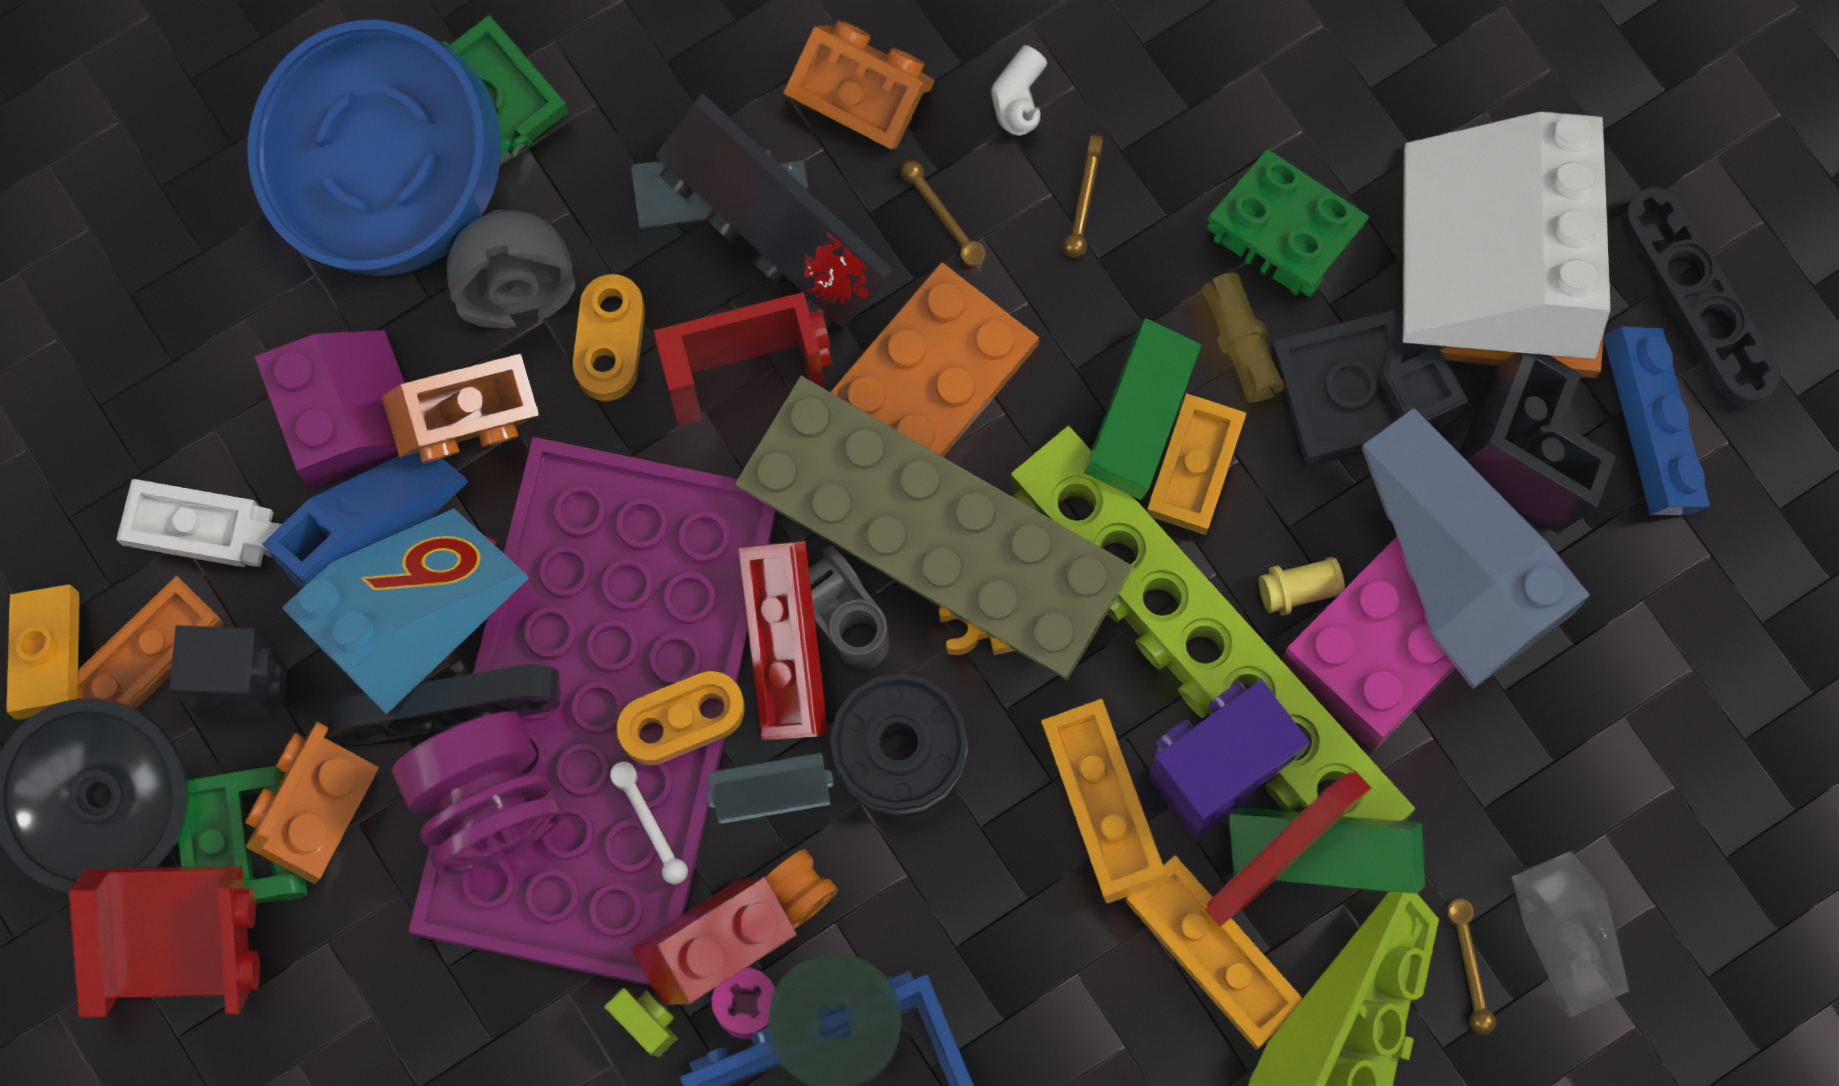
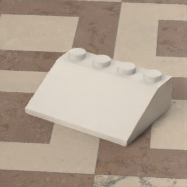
M1537 112L1406 143L1404 149L1403 342L1596 359L1610 313L1603 117Z

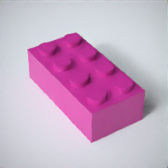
M1398 537L1287 648L1281 660L1309 692L1373 752L1456 668L1430 634L1424 617L1426 612L1414 580H1410L1404 564L1405 556Z

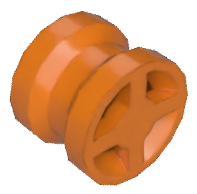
M805 849L793 854L766 876L769 885L794 929L820 911L838 892V888L830 879L820 878L813 870V858Z

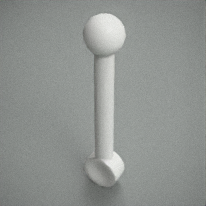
M628 762L617 763L611 770V780L616 788L625 791L664 864L662 868L663 878L670 884L683 882L688 875L687 865L682 860L675 859L636 786L637 773L635 768Z

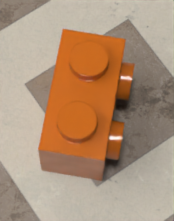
M521 354L400 384L381 396L399 458L420 453L422 463L459 453L457 442L479 437L482 447L517 438L519 436L516 427L539 415Z

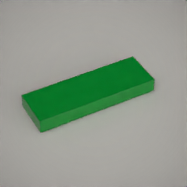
M1147 318L1144 319L1135 335L1083 473L1142 500L1150 488L1201 344Z
M1241 807L1230 813L1233 876H1236L1301 813ZM1342 816L1276 880L1417 894L1425 887L1422 823Z

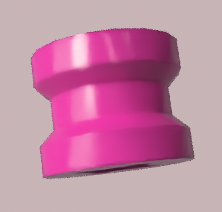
M744 968L716 986L712 995L713 1012L721 1027L731 1036L751 1039V1036L773 1026L777 1021L780 1011L779 996L771 980L761 971Z

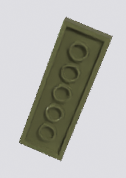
M800 376L735 483L739 490L1065 680L1069 679L1133 571L1132 565L803 376Z

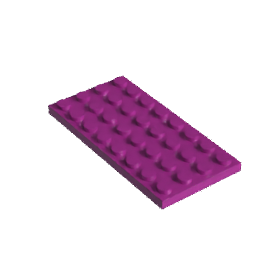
M537 437L532 438L504 549V554L529 579L487 618L474 673L528 664L550 666L560 672V706L553 711L520 717L537 756L515 778L530 774H545L552 788L544 798H556L565 818L558 827L535 841L530 847L519 854L488 867L476 868L455 875L440 876L436 872L430 855L438 846H430L409 928L411 935L652 987L630 947L685 913L725 738L657 765H645L631 759L623 750L617 735V722L623 709L633 700L702 672H720L729 676L738 684L749 637L739 548L770 544L777 511L739 490L735 486L738 479ZM716 698L704 701L700 707V713L709 719L720 716L724 710L723 702ZM657 723L646 724L640 731V739L645 743H655L663 736L664 728ZM628 762L635 768L637 773L636 786L675 859H680L687 865L688 875L683 882L670 884L663 878L662 868L664 864L625 791L616 788L611 780V770L617 763Z

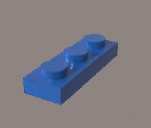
M1620 327L1603 335L1650 515H1692L1709 508L1710 503L1704 484V471L1698 462L1688 424V411L1682 402L1672 364V351L1666 342L1663 328Z

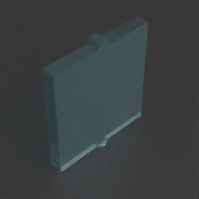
M822 753L709 772L708 780L711 791L706 793L708 807H715L719 824L831 805L828 787L833 786L834 782L832 772L829 770L825 771Z

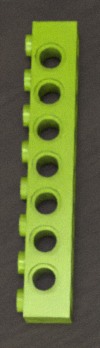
M1069 425L1011 473L1009 491L1013 494V498L1102 549L1109 544L1120 543L1132 550L1135 556V561L1131 564L1133 571L1107 615L1115 622H1119L1124 618L1139 634L1140 637L1135 641L1139 650L1157 669L1161 670L1167 666L1183 684L1178 688L1180 695L1196 714L1202 718L1208 714H1214L1209 704L1238 682L1253 686L1262 679L1310 741L1304 758L1292 762L1270 778L1269 782L1265 785L1268 794L1283 811L1294 812L1296 810L1302 813L1318 797L1317 785L1326 780L1338 781L1347 773L1357 771L1372 789L1343 816L1406 821L1415 810V807L1136 499L1130 494L1083 473L1091 450ZM1080 497L1091 505L1093 513L1084 520L1074 521L1066 518L1060 512L1058 505L1066 498ZM1154 590L1166 591L1175 598L1178 609L1165 616L1153 614L1146 608L1143 597ZM1196 637L1209 638L1218 646L1220 658L1208 664L1199 663L1189 656L1186 643Z

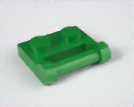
M275 766L187 780L189 793L188 810L182 833L178 839L181 867L243 866L244 888H253L256 904L305 897L307 895L306 879L270 861L272 877L254 880L251 853L246 848L249 837L247 824L245 823L246 813L243 796L256 793L261 794L264 788L275 793L286 772Z

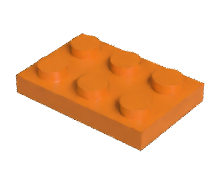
M941 263L833 388L831 393L944 457L1039 345V337L948 266Z

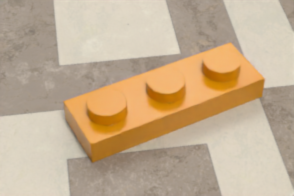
M1099 699L1041 720L1106 903L1108 904L1169 882L1103 700Z
M1175 855L1163 865L1169 882L1130 895L1126 898L1125 902L1257 1050L1277 1032L1303 998L1232 918L1221 927L1211 918L1205 909L1208 907L1206 904L1213 897Z

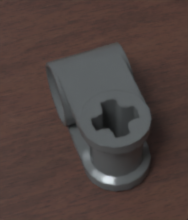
M830 544L823 549V558L809 567L816 632L838 661L846 668L855 671L870 670L878 666L886 658L889 650L886 618L882 610L863 588L858 576L846 559ZM855 624H867L877 631L875 639L864 647H853L842 640L844 632Z

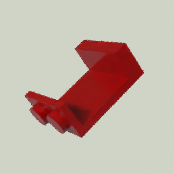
M804 292L654 330L678 426L703 420L692 377L694 372L799 346L808 380L824 388L822 368L832 366L828 349L830 342L821 310L809 312Z
M243 866L84 869L69 890L79 1017H106L118 997L224 995L226 1014H239L250 991L258 989L260 980L259 955L256 950L248 951L247 928H253L255 923L256 901L253 888H244Z

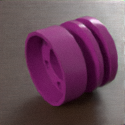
M500 712L486 715L455 726L410 750L391 769L405 803L412 813H429L442 810L429 820L419 832L426 846H438L430 855V859L440 876L455 875L507 860L526 850L535 841L547 835L558 827L565 818L556 798H544L552 788L545 774H530L515 778L537 756L517 712Z

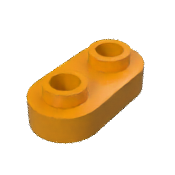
M610 274L596 278L585 288L580 301L573 371L581 390L589 397L600 401L616 400L627 394L635 384L638 374L645 308L638 287L630 279L621 275ZM616 296L623 303L618 310L606 312L600 308L605 298ZM601 356H611L616 360L614 367L607 372H599L593 368L595 360Z
M707 671L637 698L630 702L619 716L617 722L619 742L625 753L634 761L645 765H657L723 739L732 734L739 727L743 719L745 707L741 690L737 683L729 676L720 672ZM716 698L724 704L722 714L713 719L704 717L700 713L701 705L708 699ZM657 723L664 728L663 736L659 741L645 743L640 739V731L646 724Z

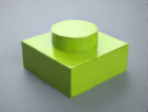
M623 988L605 1006L650 1055L660 1057L678 1039L667 1027L674 1019V1016L648 990L638 997L633 991Z

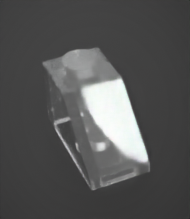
M1571 851L1512 876L1524 926L1565 1011L1570 1017L1629 992L1607 895Z

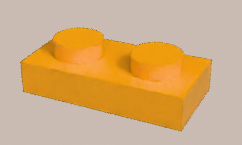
M1186 393L1147 509V513L1152 518L1197 533L1207 534L1246 412Z

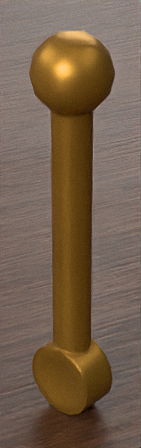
M1091 134L1072 231L1063 241L1064 252L1072 258L1082 256L1087 249V242L1083 234L1103 136Z
M915 160L905 161L899 170L901 179L915 186L961 248L960 259L962 263L969 268L979 267L985 259L983 245L968 239L923 178L924 169L922 165Z
M1456 899L1448 905L1446 917L1451 924L1456 926L1474 1009L1470 1017V1025L1476 1033L1486 1035L1494 1030L1496 1019L1493 1013L1487 1010L1468 923L1474 914L1473 907L1465 899Z

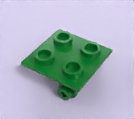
M1267 149L1209 215L1207 220L1210 223L1207 230L1216 235L1214 238L1215 243L1218 245L1223 244L1240 257L1250 248L1245 258V263L1251 265L1259 255L1266 260L1261 267L1260 273L1266 276L1275 265L1278 268L1272 277L1273 279L1290 289L1293 295L1297 296L1301 292L1311 298L1322 283L1324 273L1365 225L1369 216Z

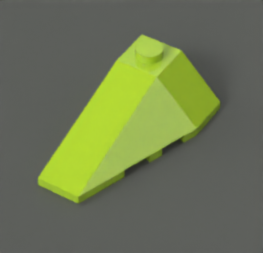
M1389 891L1269 1040L1250 1078L1248 1086H1393L1398 1059L1409 1060L1413 1038L1405 1036L1406 1021L1411 1000H1417L1424 993L1439 922L1438 917L1418 894Z

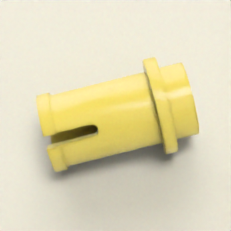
M1333 557L1287 570H1282L1279 565L1270 567L1269 574L1259 577V589L1265 609L1268 613L1278 611L1282 616L1291 614L1292 607L1331 597L1337 598L1345 590L1342 570L1337 559Z

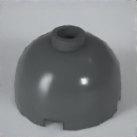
M496 210L477 218L458 233L447 256L448 287L451 300L456 304L457 314L463 320L480 327L502 329L515 327L516 324L510 315L538 309V321L542 320L567 304L575 290L572 262L564 240L545 219L528 212Z

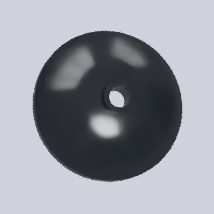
M100 698L73 699L54 704L26 720L9 738L0 753V841L10 858L21 870L37 882L51 889L69 894V890L84 869L158 868L169 856L182 833L186 821L189 798L188 781L182 759L165 731L150 717L129 705ZM99 782L106 784L111 791V799L104 807L98 805L93 799V789Z

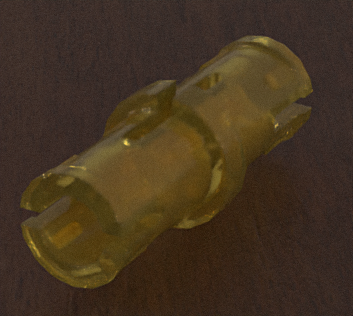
M1228 273L1214 278L1213 282L1217 287L1216 289L1213 288L1212 283L1207 282L1202 287V293L1207 299L1221 333L1218 338V344L1223 354L1227 353L1230 355L1244 389L1246 400L1248 402H1259L1272 397L1271 387L1275 393L1281 392L1285 384L1279 376L1265 342L1268 337L1267 328L1263 321L1259 322L1256 320L1242 287L1239 274Z

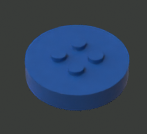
M384 20L351 21L329 27L306 39L294 48L272 72L259 95L251 118L248 134V166L256 198L265 216L283 239L295 249L323 264L356 274L369 276L397 275L420 269L450 252L458 233L483 215L494 192L501 161L500 126L492 98L485 84L470 64L453 49L407 25Z

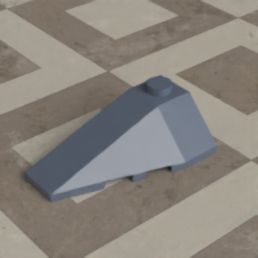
M1415 408L1362 446V451L1387 518L1392 521L1405 556L1403 561L1410 580H1414L1426 612L1424 617L1430 634L1472 689L1476 688L1575 614L1590 596L1550 545Z

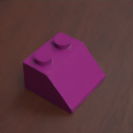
M385 330L312 334L254 356L296 470L310 491L399 456L381 396L405 382Z

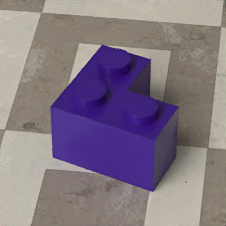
M1262 679L1247 690L1241 682L1234 684L1209 704L1214 714L1196 727H1193L1188 720H1185L1156 742L1159 748L1152 754L1154 761L1148 780L1193 840H1196L1229 816L1234 810L1244 805L1252 791L1301 757L1310 744V741Z

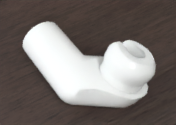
M1026 45L1022 46L991 88L998 122L1006 131L1014 135L1026 134L1028 131L1033 130L1040 121L1039 107L1034 108L1029 87L1046 67L1047 61L1037 50Z

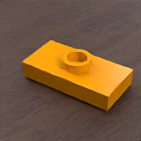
M70 584L10 594L7 713L15 720L30 718L49 706L77 699L79 592Z

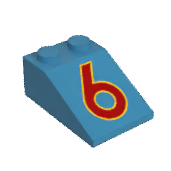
M451 509L330 562L282 609L387 714L529 578L458 511Z

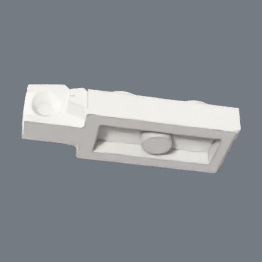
M132 479L116 540L121 545L240 567H245V564L260 567L263 554L271 556L262 543L282 524L272 523L274 512L271 509L259 507L254 500Z

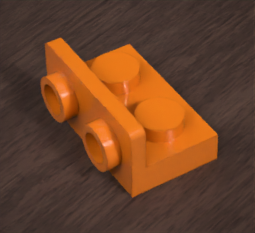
M837 20L834 28L828 25L814 26L783 94L890 149L897 148L922 94L930 92L935 82L933 78L921 73L925 64L914 56L895 48H891L889 54L886 55L870 47L867 43L871 36L846 22Z
M319 722L315 723L305 738L297 733L293 734L275 766L286 772L275 793L266 788L263 789L245 821L246 824L255 828L246 848L313 884H316L321 878L379 769L376 765L324 738L328 727Z

